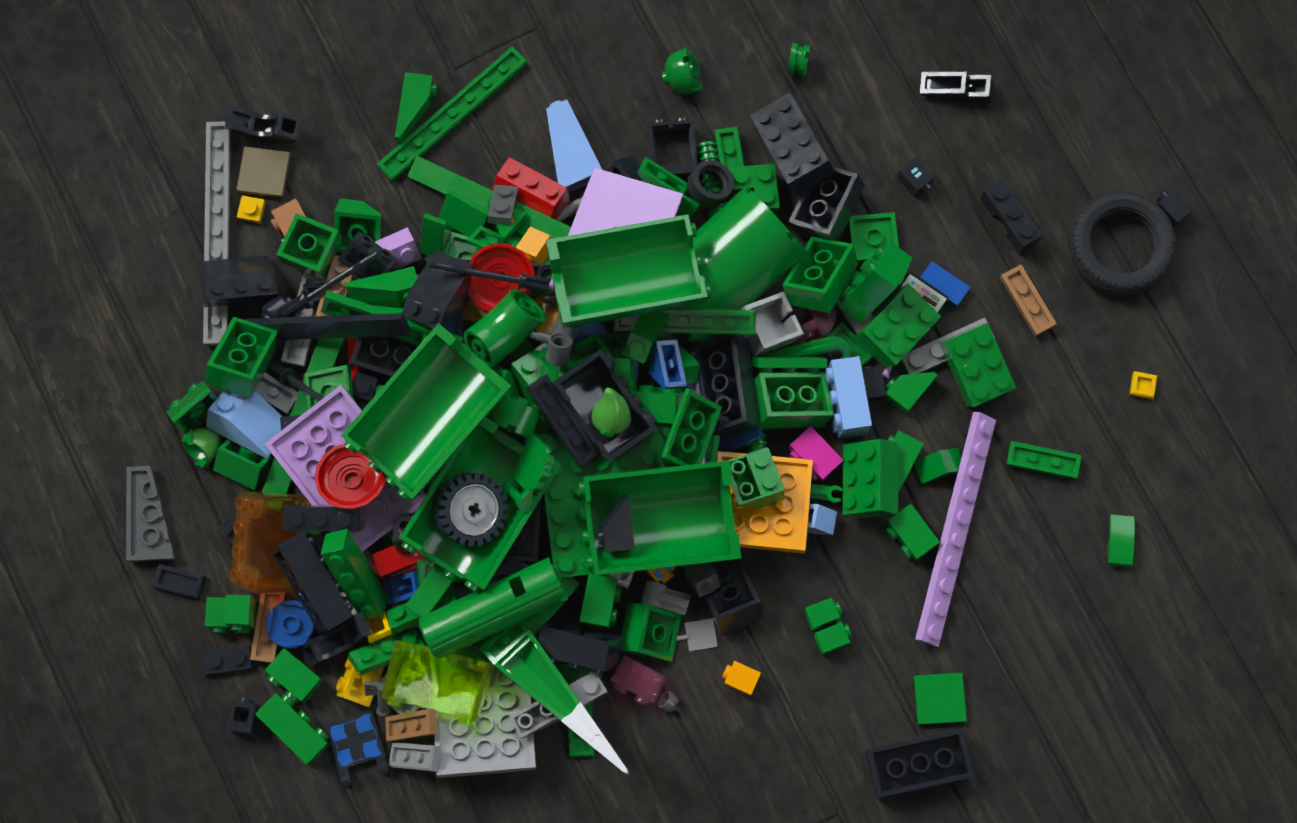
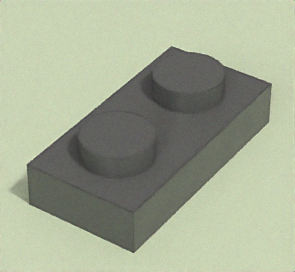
M494 186L488 212V223L511 225L518 196V187Z

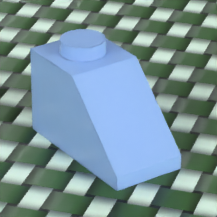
M809 504L807 533L833 535L837 511L819 504Z

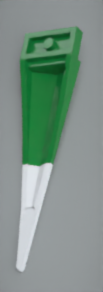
M522 622L495 633L479 648L502 673L621 771L629 774L625 765L539 641Z

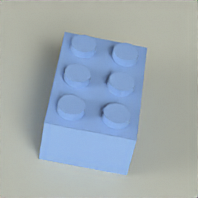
M860 357L831 360L828 368H826L825 375L834 413V419H831L832 431L837 433L838 439L865 436L872 423Z

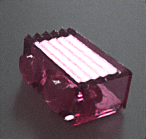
M624 655L610 681L615 684L613 689L625 695L628 691L636 695L634 700L647 706L648 703L654 705L667 677Z

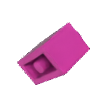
M811 426L789 447L791 458L813 460L811 476L813 481L824 482L843 463V459Z

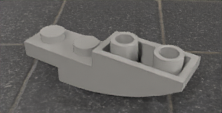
M590 673L569 685L584 707L607 694L606 688L598 674ZM538 701L509 716L520 739L560 721Z

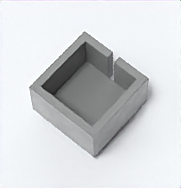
M784 292L751 303L741 309L756 310V334L744 335V337L748 338L749 348L754 357L792 344L804 334L795 315L790 316L783 324L781 323V320L793 311Z

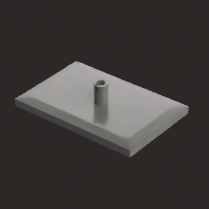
M431 653L433 709H437L438 734H434L435 746L442 747L438 772H436L437 778L536 770L534 734L520 739L509 719V716L531 705V696L502 673L492 662L456 653L438 660Z

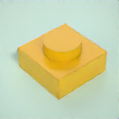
M242 196L237 219L261 224L266 204L265 200Z

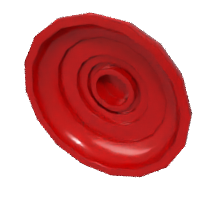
M495 243L483 247L469 261L475 264V269L517 277H520V272L523 271V274L535 276L531 261L521 250L510 244ZM472 276L468 295L478 307L489 312L510 290L518 289V284ZM526 288L520 289V291L526 293L528 296H530L533 291L531 289Z
M344 444L334 446L322 456L316 466L314 480L318 493L328 504L339 509H356L368 505L379 496L386 482V474L383 471L377 473L368 465L371 460L358 451L354 454Z

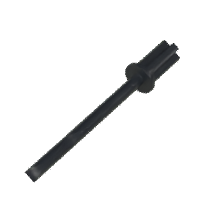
M379 248L309 294L302 290L301 295L280 307L282 315L284 317H292L306 307H312V299L383 255V251Z
M429 262V268L516 283L518 284V290L526 288L548 292L550 279L523 274V271L520 272V277L445 263Z
M273 359L270 361L265 371L277 378L282 385L288 386L292 384L317 401H321L324 398L323 395L296 379L293 369L286 368Z

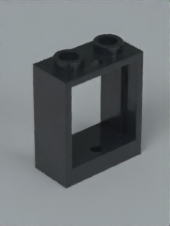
M678 118L675 121L666 122V120L657 119L652 121V123H648L650 160L655 163L654 136L688 133L690 164L661 166L683 181L688 180V177L697 166L694 120Z

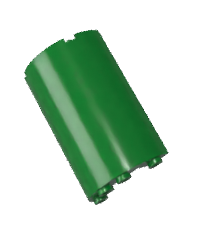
M748 185L696 231L697 237H693L695 256H700L702 269L699 270V274L705 277L706 284L710 286L711 299H707V303L681 308L741 310L744 306L758 299L808 253ZM686 333L685 335L695 345L697 342L702 343L711 340L718 334Z
M688 214L546 240L554 290L563 329L707 303V299H711L710 286L706 284L705 277L699 274V270L702 269L699 255L695 256L693 248V237H697L695 223H690Z
M438 323L341 434V437L346 440L344 446L351 452L356 454L358 451L371 460L368 465L377 473L383 471L388 476L386 481L396 489L399 487L398 494L409 502L411 499L415 500L512 386Z
M487 418L482 421L445 464L399 537L403 542L402 548L412 554L414 552L424 557L422 561L424 564L433 569L438 566L445 571L443 573L444 576L454 582L457 579L462 580L467 588L476 593L479 589L484 590L562 465L558 461H554L551 476L545 483L543 490L533 491L532 506L528 511L519 510L516 502L512 498L507 497V500H505V503L508 504V510H505V514H508L507 520H503L502 523L505 524L503 529H499V534L496 537H491L492 540L490 542H483V545L467 546L448 539V537L441 533L442 530L437 527V520L433 516V513H436V510L433 509V503L437 502L435 495L440 493V486L445 485L447 479L454 478L453 475L473 472L494 479L497 485L502 487L512 476L524 448L523 444L498 430L499 425ZM518 483V491L522 494L525 489ZM469 506L468 510L472 513L473 508Z
M730 460L583 477V482H578L580 497H583L584 506H580L579 509L581 521L586 523V530L582 531L583 544L589 547L590 556H586L588 571L593 570V574L596 576L741 559L739 534L735 533L730 485H733ZM627 495L631 507L635 549L606 553L603 545L598 544L597 531L601 530L600 522L620 497Z

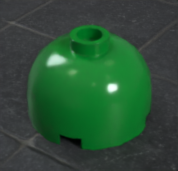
M689 47L672 53L666 60L665 71L662 72L664 83L666 85L670 84L675 92L683 95L693 94L702 90V82L697 83L696 79L697 75L701 76L694 54L692 52L688 53Z

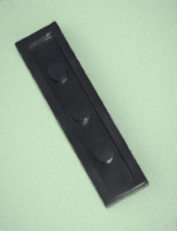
M547 374L542 375L525 387L579 468L599 455V452Z

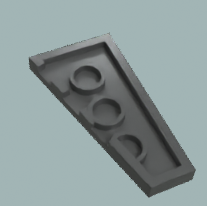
M151 466L127 467L126 561L176 560L153 468Z

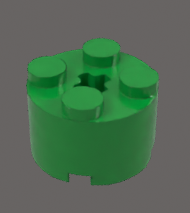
M507 393L489 413L487 419L499 425L498 428L527 440L529 434L534 433L542 413L536 405L530 404V401L519 396L512 399L513 395Z

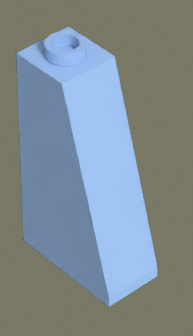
M566 99L562 102L560 100L553 102L546 111L558 183L566 187L568 193L588 185L594 168L601 170L602 168Z

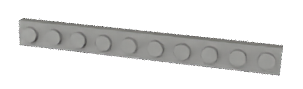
M225 121L206 122L204 261L229 259L231 131L223 129ZM229 305L204 308L203 344L205 346H217L229 325Z

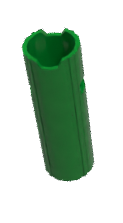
M548 557L486 586L484 590L479 589L477 593L473 592L419 618V627L430 652L436 659L440 660L568 600V596L554 565H551Z

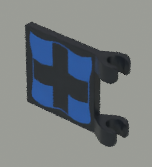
M373 710L326 724L340 781L344 787L353 785L349 768L375 759L378 770L382 775L390 773V767Z

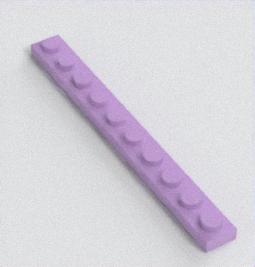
M973 412L915 638V640L930 646L939 647L996 422L995 419L981 412Z

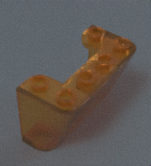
M241 492L235 502L234 546L232 547V570L230 572V579L237 588L254 593L294 592L270 551L297 535V531H283V506L302 505L303 501L306 505H311L304 494Z

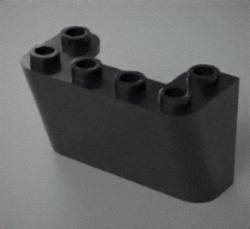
M600 349L556 379L553 385L607 463H610L656 433V424L658 422L650 411L648 413L644 410L641 411L640 408L643 406L636 395L631 397L626 390L629 386L621 375L617 377L614 373V365L616 364L609 352L604 354L602 349ZM606 388L613 389L626 399L631 413L630 425L622 432L614 434L612 438L602 435L592 423L591 418L593 407L604 396Z

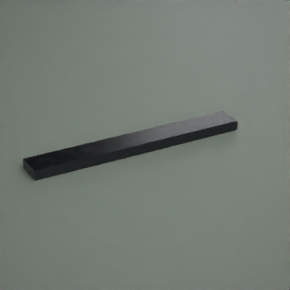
M403 313L243 319L277 330V340L409 336L411 333V328Z

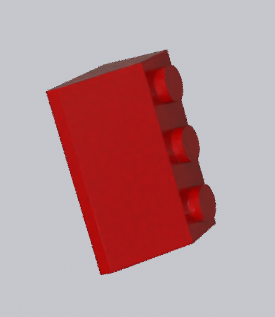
M510 157L496 175L492 191L495 185L518 187L516 202L555 220L559 218L570 202L566 187Z

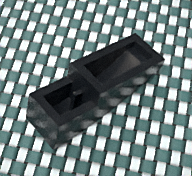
M967 71L922 72L920 95L960 102L993 103L994 80L992 75H968Z

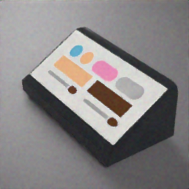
M913 272L907 275L900 286L901 288L909 283L938 314L949 299L946 294Z

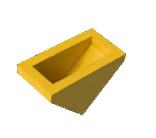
M386 611L384 616L367 619L371 635L367 637L370 644L395 635L389 627Z

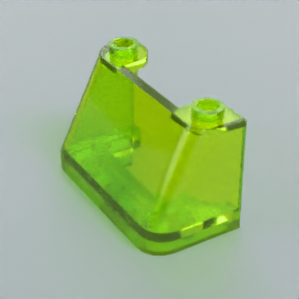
M395 640L381 698L387 699L386 704L395 707H401L402 703L427 709H437L438 712L458 717V723L472 726V722H478L495 665L491 662L456 653L438 660L432 655L428 646Z

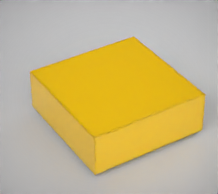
M1134 371L1132 373L1129 396L1152 400L1155 394L1157 375Z

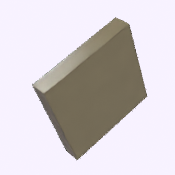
M244 147L237 192L283 198L291 154L283 151Z

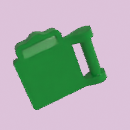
M532 433L528 436L512 476L502 486L503 494H506V497L512 498L516 502L517 508L524 512L528 511L532 506L533 491L543 490L545 483L551 476V469L555 461L554 457L549 454L551 448ZM518 483L525 489L522 494L518 491Z

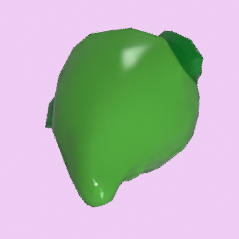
M606 388L604 396L594 405L591 418L592 423L602 435L612 438L614 434L622 432L630 425L631 413L626 399L613 389Z
M202 427L194 430L190 429L181 438V442L188 454L197 461L194 463L196 466L202 469H210L212 465L210 463L215 459L218 448L222 445L223 436L207 427Z

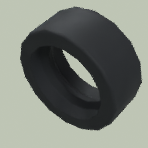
M705 160L699 163L688 177L687 187L692 198L700 205L717 207L733 191L734 180L729 169L722 163L714 160ZM707 173L716 177L721 183L722 192L720 194H713L706 191L700 184V174Z

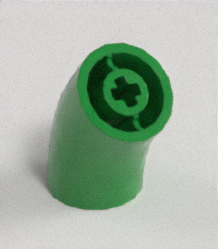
M512 289L491 311L464 332L466 346L488 367L493 368L531 335V332L535 331L546 320L545 314L530 296L518 289Z

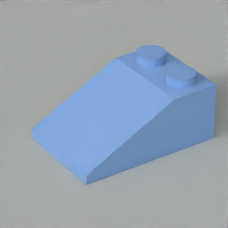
M224 390L208 409L206 427L268 459L272 453L265 443L281 431L280 417L282 416L256 391H254L251 398Z

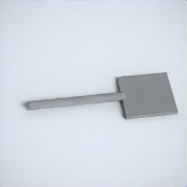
M713 618L685 623L686 635L677 636L676 640H687L689 651L718 647Z

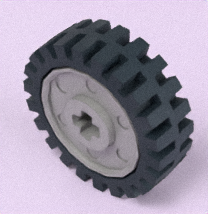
M473 472L453 475L454 478L447 479L445 481L446 484L440 486V493L435 495L437 502L433 503V509L436 510V513H433V516L437 520V527L442 530L441 533L458 544L479 546L483 545V542H490L492 540L491 537H496L499 534L498 530L503 529L505 525L502 523L503 520H507L508 514H505V510H508V504L505 503V500H507L506 494L502 493V487L497 485L494 479L486 475ZM469 506L473 508L472 513L468 510Z

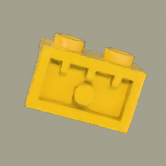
M347 658L345 663L347 669L344 677H341L337 683V696L369 707L374 695L365 696V681L379 682L384 667L359 676Z

